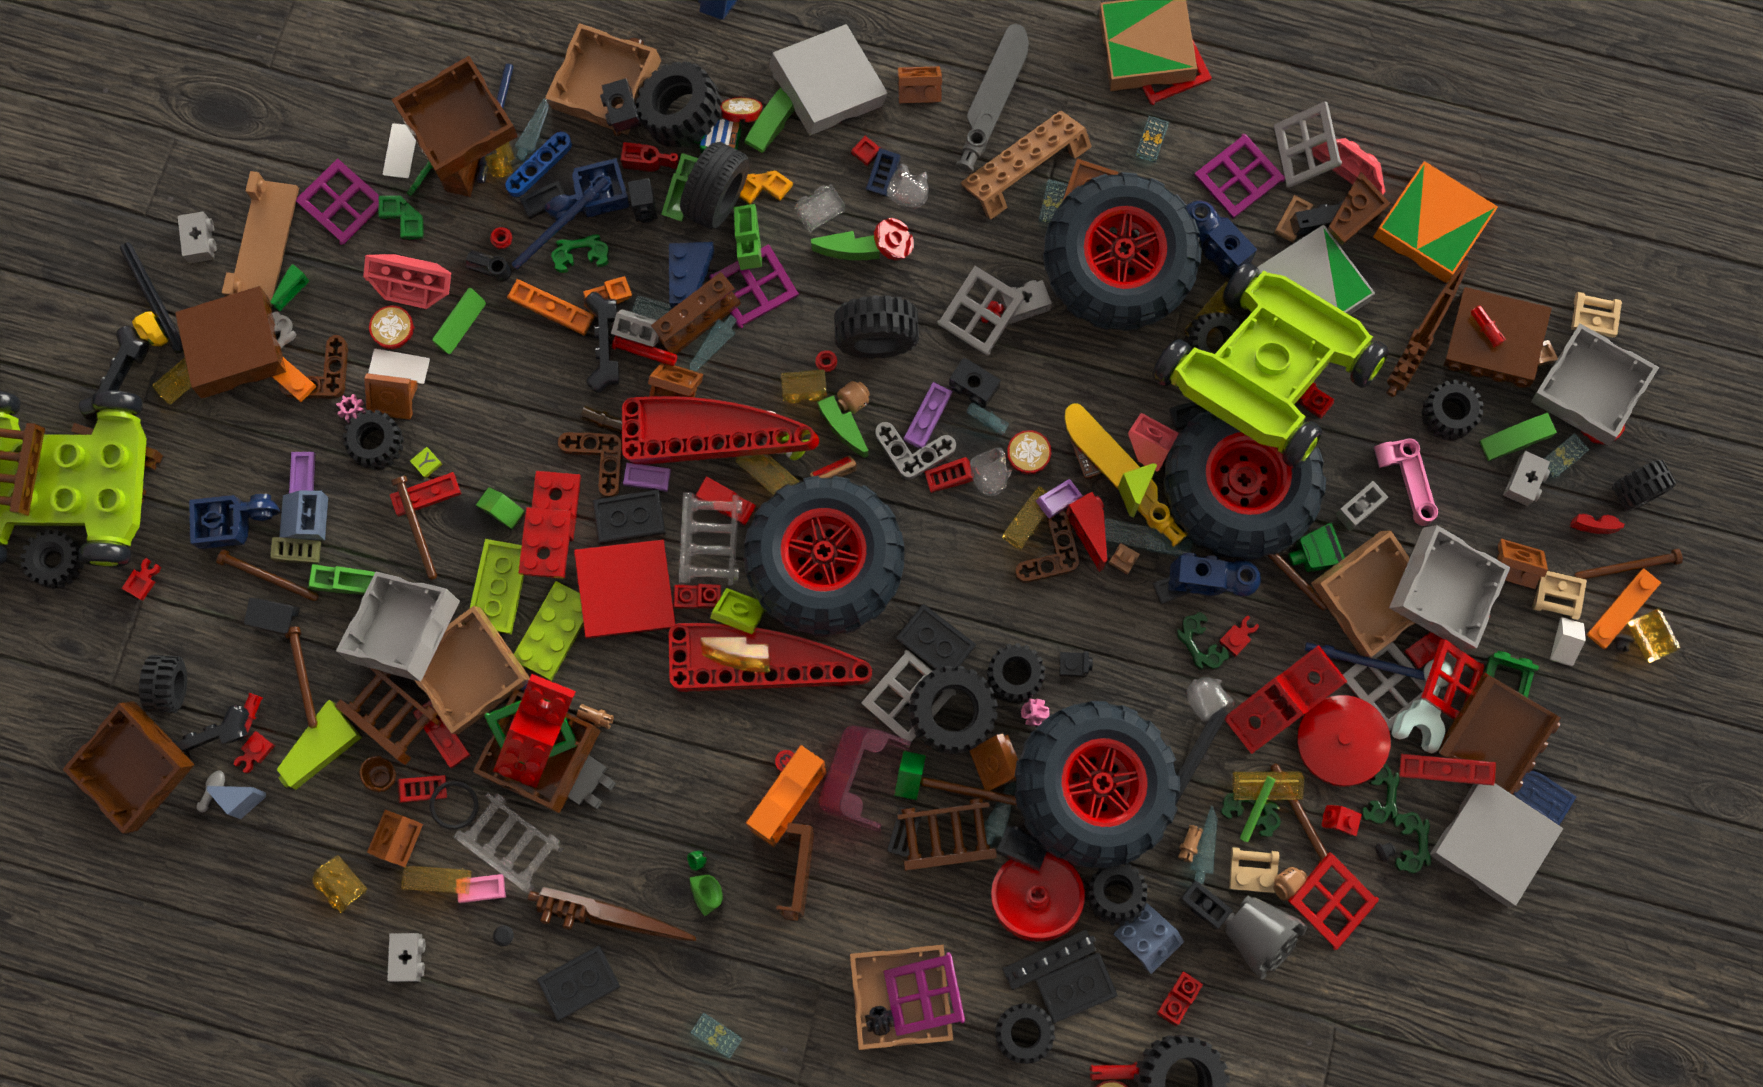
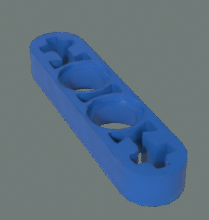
M557 132L506 180L505 185L508 193L513 197L524 195L570 151L572 142L569 135L565 132ZM558 140H561V141H564V140H565L566 145L563 146L562 144H560V145L558 146V142H557V141H558ZM544 153L552 154V159L548 162H543L541 156ZM529 167L537 169V173L534 176H527L525 174ZM521 175L523 176L525 181H527L526 183L524 182V180H521ZM512 184H519L520 188H513Z

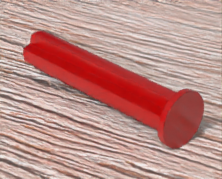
M617 335L613 339L612 349L614 350L619 348L671 366L676 364V354Z

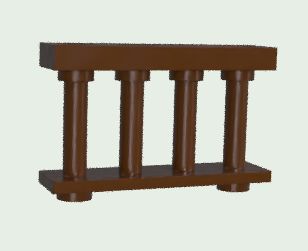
M720 272L654 322L651 327L658 334V339L666 350L677 354L740 306L741 302L732 292L735 288L723 273Z
M26 423L24 431L0 428V437L23 440L22 449L19 453L0 451V460L16 461L19 463L15 475L0 473V482L14 484L13 495L11 497L0 496V505L10 506V512L22 516H29L45 428L34 423Z
M369 668L377 674L353 702L350 701L347 704L340 699L335 707L392 756L406 765L411 759L405 753L408 750L406 747L430 720L438 726L442 722L436 718L438 713L427 705L424 708L390 680V673ZM384 680L392 688L369 715L366 714L363 717L359 714L360 707ZM398 694L402 695L408 701L384 728L381 727L380 730L374 727L377 723L375 722L389 704ZM416 707L423 715L405 736L394 744L390 740L392 737L391 733L409 712Z
M983 798L969 800V805L919 812H915V808L901 809L902 814H897V819H905L909 847L908 860H903L904 870L997 858L996 848H990L986 840L982 808L990 807L989 802H983ZM973 809L978 846H976L974 851H967V847H964L959 811ZM950 812L955 849H953L952 854L944 855V850H941L937 814ZM928 816L932 845L931 857L922 858L918 852L914 817Z

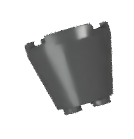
M1247 896L1241 902V909L1237 914L1232 913L1225 920V933L1253 973L1263 980L1266 978L1267 975L1265 973L1268 970L1274 972L1292 953L1298 942V935L1303 936L1305 934L1307 925L1300 919L1256 897L1251 898Z

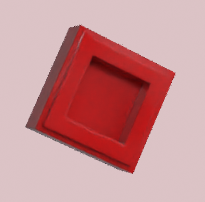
M864 136L851 150V154L868 166L876 158L880 147Z

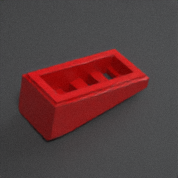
M966 457L924 471L931 493L975 481L971 463ZM961 467H964V471H965V474H966V475H963V476H962V473H961V470H960ZM955 469L957 478L955 479L953 478L951 470ZM942 472H946L948 481L945 482ZM934 474L938 475L940 482L938 485H936Z
M445 775L398 779L399 803L430 800L434 792V781H438L439 787L446 783ZM424 782H429L430 795H425ZM416 783H419L420 796H416ZM410 784L409 797H406L405 785ZM446 788L439 792L436 799L447 798Z

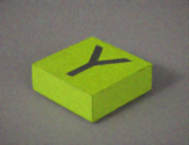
M428 447L410 460L425 479L442 465Z

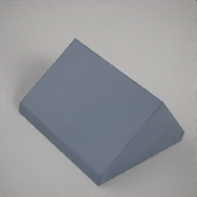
M207 786L208 793L227 815L242 819L266 798V792L254 787Z

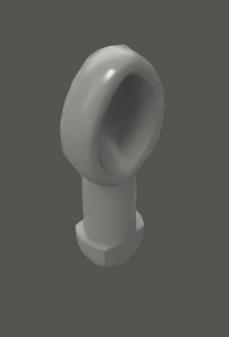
M215 771L208 777L206 791L200 802L197 803V810L199 812H206L213 798L208 793L207 786H224L225 775L222 771Z

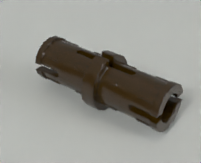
M584 406L581 412V420L594 423L601 429L607 428L622 434V419L609 415V412H600Z

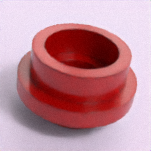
M500 227L491 233L490 239L493 246L504 249L512 243V234L508 229ZM504 236V241H498L499 237Z
M822 351L816 357V366L822 372H830L837 366V357L831 351ZM824 359L831 361L828 365H824L822 362Z

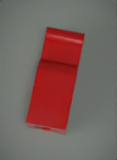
M623 142L621 155L623 169L654 172L660 166L672 167V169H677L679 158L675 153L670 155L660 154L658 149L652 145Z
M707 476L694 497L697 501L723 515L735 519L743 525H746L756 507L755 504L743 499L734 491Z

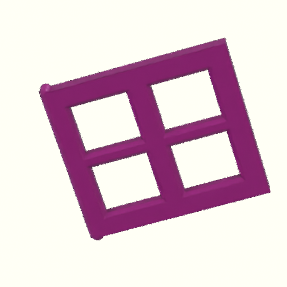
M1242 134L1241 138L1194 174L1233 219L1278 183L1285 181V177L1246 134ZM1245 146L1256 160L1241 171L1229 157ZM1220 164H1223L1234 177L1218 188L1207 175ZM1261 164L1272 178L1257 189L1245 175ZM1238 181L1250 195L1234 206L1223 192Z
M338 158L296 198V202L334 235L341 245L345 244L379 210V195ZM338 171L353 183L340 196L326 185ZM321 188L335 200L323 213L309 202ZM359 190L373 201L361 215L347 203ZM342 207L356 218L344 232L329 220Z
M769 244L761 248L762 258L766 257L774 270L769 275L756 281L749 269H740L738 261L715 274L709 275L711 280L718 273L722 272L727 278L740 271L748 286L735 292L734 295L739 298L752 291L760 304L759 307L743 316L738 308L730 313L739 328H743L747 323L799 296ZM778 277L786 292L768 301L760 286Z
M949 952L945 956L884 970L896 1036L956 1022H965L952 955ZM944 966L948 986L928 991L924 970ZM915 973L919 993L899 998L896 977ZM950 993L954 1013L934 1018L930 997ZM920 1000L924 1020L905 1025L901 1004Z

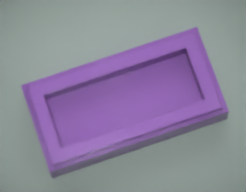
M314 452L291 453L289 493L299 490L314 491L316 455Z
M627 463L623 485L650 490L659 489V491L668 492L671 469Z
M1068 479L1040 496L1036 503L1047 517L1051 518L1066 509L1069 504L1082 498L1083 495L1072 481Z

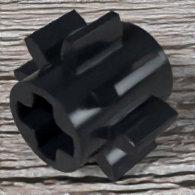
M875 1006L870 1010V1015H865L868 1032L873 1031L877 1036L886 1035L889 1033L890 1027L895 1026L892 1010L887 1011L883 1006Z

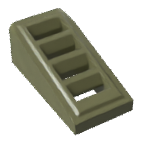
M273 537L270 558L274 562L319 563L321 541ZM281 545H283V555H280ZM290 545H293L292 556L289 555ZM299 546H303L302 557L299 556ZM309 546H312L311 557H308Z

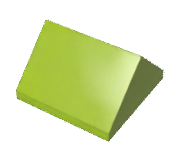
M1154 463L1124 473L1118 485L1121 497L1131 517L1135 516L1157 467Z

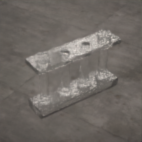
M683 492L679 567L680 583H690V578L694 579V576L729 578L728 585H734L735 581L739 580V567H735L738 514H742L743 501L739 500L738 495H733L732 502L701 501L698 498H694L693 493ZM698 509L732 511L731 524L697 523L696 520H693V512H697ZM696 532L731 533L730 547L696 545V543H692V534H696ZM695 554L730 556L729 569L695 568L694 565H691V556H695Z
M487 792L485 796L492 801L470 831L467 830L464 833L458 830L453 837L529 894L535 887L530 883L532 875L553 848L560 853L562 852L563 848L559 846L561 841L552 834H549L547 837L505 805L507 800L498 793H495L493 796ZM500 807L510 816L490 842L481 846L476 842L478 839L477 835ZM519 821L528 828L506 858L498 859L494 856L496 853L495 849L514 824ZM536 834L546 843L525 871H521L518 874L512 869L514 867L513 863Z

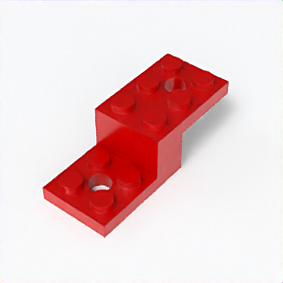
M536 471L532 507H526L519 575L565 579L569 541H574L581 483L580 474ZM560 490L562 492L561 498L559 500H552L550 498L552 491ZM543 548L550 550V556L547 559H540L538 557L539 551Z
M1318 645L1227 714L1225 721L1249 752L1253 754L1344 685L1347 680ZM1315 671L1320 675L1319 683L1310 681V672ZM1252 716L1260 718L1261 726L1259 728L1251 725L1250 719Z
M531 674L493 771L522 782L525 785L537 788L576 691Z

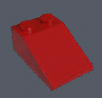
M1093 492L1069 504L1066 514L1071 526L1100 572L1107 562L1104 510L1102 509L1104 504L1099 496L1095 497Z

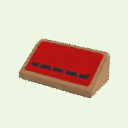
M847 456L812 472L810 475L811 477L819 475V478L843 477L856 471V462L851 456Z

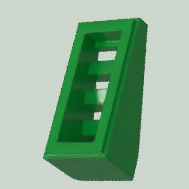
M294 264L289 267L270 301L278 311H281L309 283L305 274Z

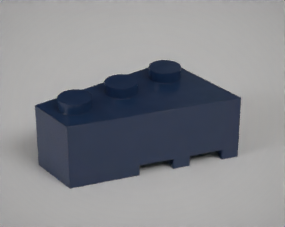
M713 242L669 243V304L671 309L703 285L704 279L708 274L711 259H713L715 254Z

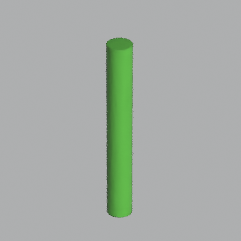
M1267 776L1240 836V839L1245 842L1249 841L1276 781L1270 776Z

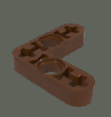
M333 335L326 342L324 375L306 376L310 381L316 382L318 385L316 391L311 392L306 398L336 399L344 394L348 344L340 335ZM339 341L342 346L338 347L337 354L339 356H336V350L332 345H336ZM333 362H340L341 368L337 372L330 371V365ZM331 377H335V384L339 387L334 392L329 389V387H333L334 383ZM279 384L280 391L286 397L295 398Z
M576 432L561 434L558 438V446L563 453L601 456L599 491L605 498L617 496L620 490L622 442L620 438L614 434ZM570 438L573 443H579L578 438H581V449H578L577 444H570L569 448H566L563 442H567V439ZM594 439L596 441L595 448L586 449L584 447L585 441ZM600 439H603V444H610L614 440L618 446H614L613 450H610L609 446L602 445L603 450H600ZM608 461H614L617 464L616 469L612 472H608L604 468ZM607 477H611V484L615 487L610 490V493H607L606 489L603 488L608 485Z
M1063 510L1056 515L1064 519L1061 521V529L1066 528L1067 530L1058 531L1057 523L1052 522L1055 515L1047 519L1055 554L1019 563L1015 576L1020 582L1030 583L1072 573L1077 569L1079 557L1068 516ZM1061 535L1067 536L1070 543L1068 546L1062 547L1057 543V538ZM1070 549L1072 551L1068 553L1069 559L1075 561L1072 563V567L1063 564L1066 560L1065 552ZM1043 562L1052 563L1053 571L1050 573L1043 572L1041 564ZM1033 564H1037L1038 576H1036V571L1030 572L1027 578H1025L1024 574L1020 575L1019 572H1022L1023 567H1026L1027 570L1034 569Z

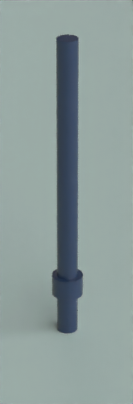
M505 64L497 100L502 108H504L514 66L511 64ZM492 152L479 159L478 165L480 168L476 180L479 183H485L488 169L491 168L493 161L491 158Z
M604 176L593 187L590 186L584 191L585 195L511 263L513 267L519 269L590 201L593 202L597 199L599 193L610 183L609 179Z
M1306 642L1304 651L1310 652L1318 645ZM1326 644L1320 646L1330 660L1331 658H1336L1425 680L1424 671L1337 650L1334 649V646Z

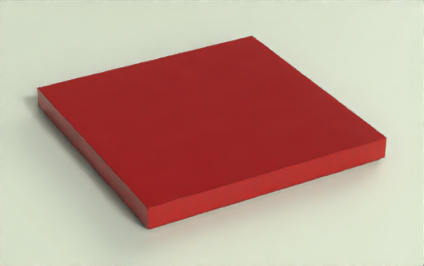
M664 540L574 550L585 639L670 629L675 625Z

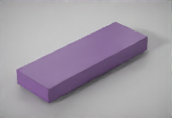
M933 382L903 441L919 449L925 447L953 391Z

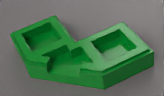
M379 196L380 219H400L401 239H423V217L401 196Z

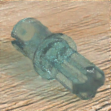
M971 403L967 409V413L984 423V427L986 425L1000 435L1004 434L1010 424L994 415L993 411L989 413L975 403Z

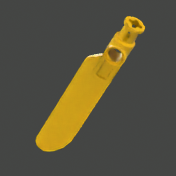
M1071 404L1065 410V424L1071 439L1118 489L1123 474L1140 467L1081 405ZM1151 479L1137 510L1146 518L1147 524L1151 528L1156 529L1160 534L1164 533L1172 542L1171 545L1175 547L1184 540L1188 533L1186 531L1183 532L1175 523L1169 508L1157 501V485ZM1153 513H1160L1163 519H1155Z

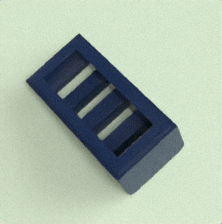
M879 148L866 190L887 196L901 158L899 154ZM882 159L892 160V165L882 162ZM883 166L889 168L890 171L886 172L880 170L879 167ZM877 173L887 176V180L877 178ZM874 181L884 184V189L874 186Z

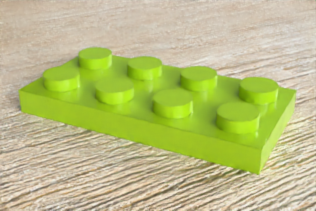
M485 539L470 608L473 606L480 607L499 633L512 635L524 575H519L518 573L522 545Z
M555 581L514 653V656L522 666L550 681L553 680L583 627L580 594Z

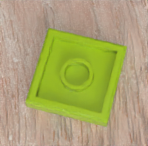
M726 588L713 609L710 618L753 634L765 610L757 599Z

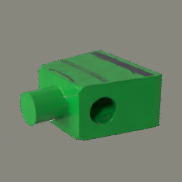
M1332 523L1300 538L1296 543L1298 550L1288 553L1290 564L1294 566L1303 563L1306 572L1331 569L1345 558Z

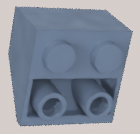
M306 490L283 495L280 537L325 540L328 497L322 491Z

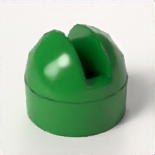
M698 850L687 855V861L692 870H699L706 865L707 857H703L704 852Z

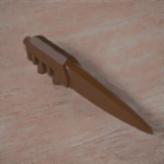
M1468 260L1456 271L1436 299L1419 329H1415L1411 335L1405 351L1387 380L1388 385H1390L1387 391L1389 396L1395 397L1398 390L1404 391L1434 341L1433 335L1459 288L1469 264Z
M543 887L541 893L530 891L528 895V900L537 902V912L542 913L543 911L540 922L544 924H549L553 913L557 914L560 918L565 916L563 928L568 930L572 929L574 919L580 920V923H585L588 917L591 923L598 925L602 924L671 939L696 941L694 935L641 913L591 898Z

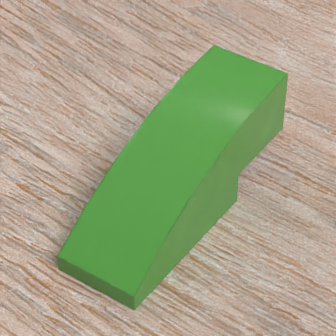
M781 87L766 105L744 142L762 153L782 131L786 120L795 111L791 99Z
M681 154L661 215L683 221L685 216L680 210V200L686 181L698 158Z
M756 205L734 207L737 259L740 269L746 270L762 267Z
M850 231L811 239L812 251L825 256L845 260L880 259V251L875 244L874 235L855 239L854 232Z
M834 395L817 402L818 409L832 432L852 451L863 458L868 457V449L851 411L842 415Z
M1545 413L1502 430L1479 442L1487 460L1491 461L1549 439L1557 432L1549 414Z
M312 564L308 589L364 595L375 572Z

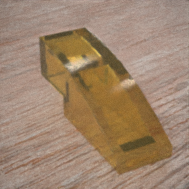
M1040 486L1036 489L1004 532L1002 537L1004 540L1019 550L1023 548L1046 516L1036 503V500L1048 491Z
M701 637L702 655L740 670L769 672V644H747L746 637Z
M406 866L403 871L401 889L469 895L472 871Z

